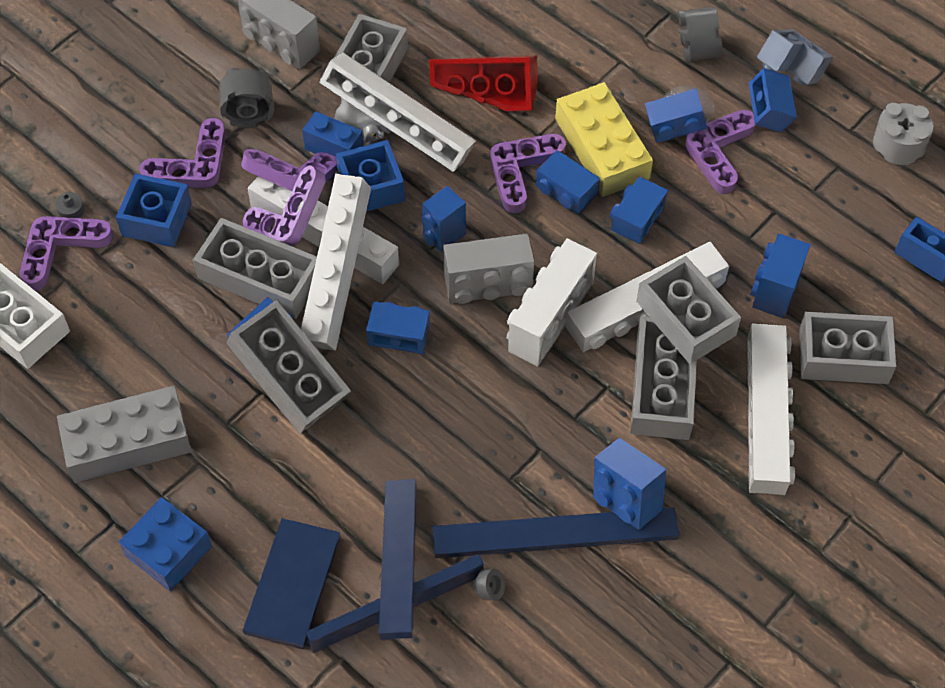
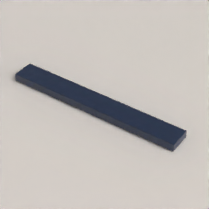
M675 507L663 508L658 515L640 530L630 523L622 521L614 512L432 526L435 558L678 540L679 538Z

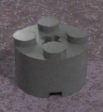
M716 7L678 11L680 27H684L679 29L680 43L684 44V46L686 45L683 48L684 62L689 63L721 57L722 42L721 37H719L718 28H720Z
M230 68L226 71V75L219 83L220 114L224 119L225 117L229 120L230 125L238 128H254L259 126V122L265 119L266 122L269 121L274 114L272 83L268 73L264 70Z

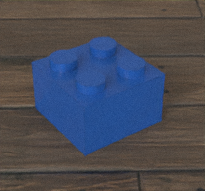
M388 140L336 154L338 174L363 177L371 187L366 212L405 201L404 180Z
M135 173L116 216L121 235L123 237L174 247L192 205L188 185Z
M779 233L774 244L768 243L763 256V262L759 265L750 294L755 297L752 308L785 318L811 244Z
M618 438L595 457L593 498L598 504L607 507L617 514L622 521L630 523L640 530L663 510L666 469L621 438Z
M162 497L119 541L125 557L170 592L212 547L207 531Z

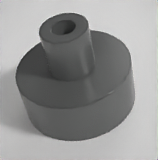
M65 192L55 201V208L59 217L79 218L84 213V203L81 196L77 193Z
M483 569L479 572L477 579L473 580L472 587L474 591H477L482 600H499L505 591V579L502 572L498 569Z

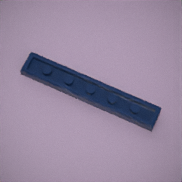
M415 479L385 481L379 636L381 640L413 638L417 494Z
M474 555L415 582L414 607L477 579L479 572L484 569V563L480 555ZM380 598L308 630L306 633L313 653L378 624L380 621Z

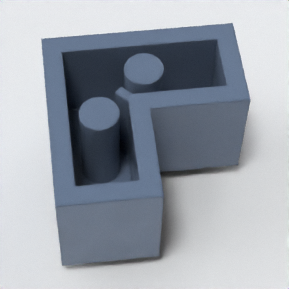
M794 29L772 30L757 58L764 62L762 65L766 69L775 72L789 71L794 75L793 79L796 82L806 86L807 84H817L834 56Z

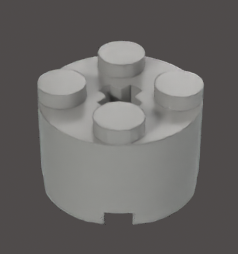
M889 103L880 115L873 137V145L877 153L879 151L885 156V160L897 165H909L914 163L919 157H922L925 154L933 132V122L929 116V110L924 106H915L907 103Z

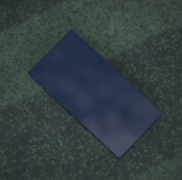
M281 518L242 630L243 634L300 649L305 648L308 638L306 632L311 629L341 538L340 532Z

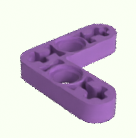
M748 110L736 111L706 123L707 129L687 134L685 144L687 151L713 189L718 193L728 194L736 188L738 175L719 147L747 137L754 132V115ZM724 129L728 134L726 136H719L714 130ZM706 157H714L718 160V163L710 165L704 159Z
M209 118L201 124L195 160L150 158L141 163L139 167L140 174L184 183L188 187L210 188L214 186L219 180L226 138L223 122L217 118ZM212 129H217L214 131V140L210 139L209 133L212 132ZM207 149L217 151L215 155L210 157L203 155V152ZM205 166H209L210 173L207 174V177H202L205 175ZM177 169H184L186 171V174L181 177H174L172 175Z
M548 134L503 142L491 148L490 164L502 205L506 211L519 213L525 209L527 204V193L519 167L544 163L556 151L550 145H554L555 148H558L556 150L565 155L566 141L561 135ZM525 148H530L535 153L531 156H526L521 151ZM503 154L505 159H501L498 155ZM505 174H512L515 176V180L506 182L501 177ZM514 190L515 198L519 200L518 202H514L511 199V191Z
M247 149L243 154L241 166L250 173L292 191L300 172L305 167L312 166L323 172L326 183L335 175L337 162L335 156L321 152L315 154L298 168L260 150Z
M312 166L305 167L297 178L282 215L258 207H252L244 215L243 226L287 245H296L304 234L325 183L324 173ZM303 201L301 209L297 212L300 203ZM275 222V226L270 232V228L272 224Z
M49 216L37 218L31 225L20 269L21 280L34 291L42 289L48 282L56 245L93 248L108 246L113 240V233L109 223L99 219ZM45 228H49L45 231V240H43L41 232H43ZM70 228H78L80 230L75 236L69 237L65 235L66 231ZM99 231H104L103 233L100 234V236H98V237L95 236V235H98V234H99ZM38 249L47 250L46 254L41 258L32 256ZM34 267H36L39 276H35L33 280H30L29 278L34 276Z

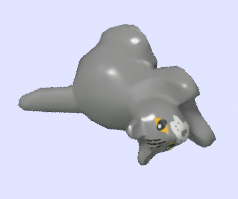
M341 98V104L336 110L334 119L362 130L363 141L367 145L383 138L384 132L388 134L392 132Z

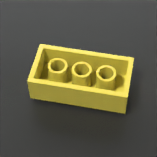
M605 82L557 99L555 120L584 168L600 178L598 192L601 197L626 189L629 184L633 185L639 176L650 180L653 159Z

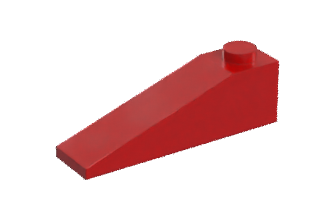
M537 55L429 59L430 86L456 95H462L481 103H487L505 111L533 110L538 85Z

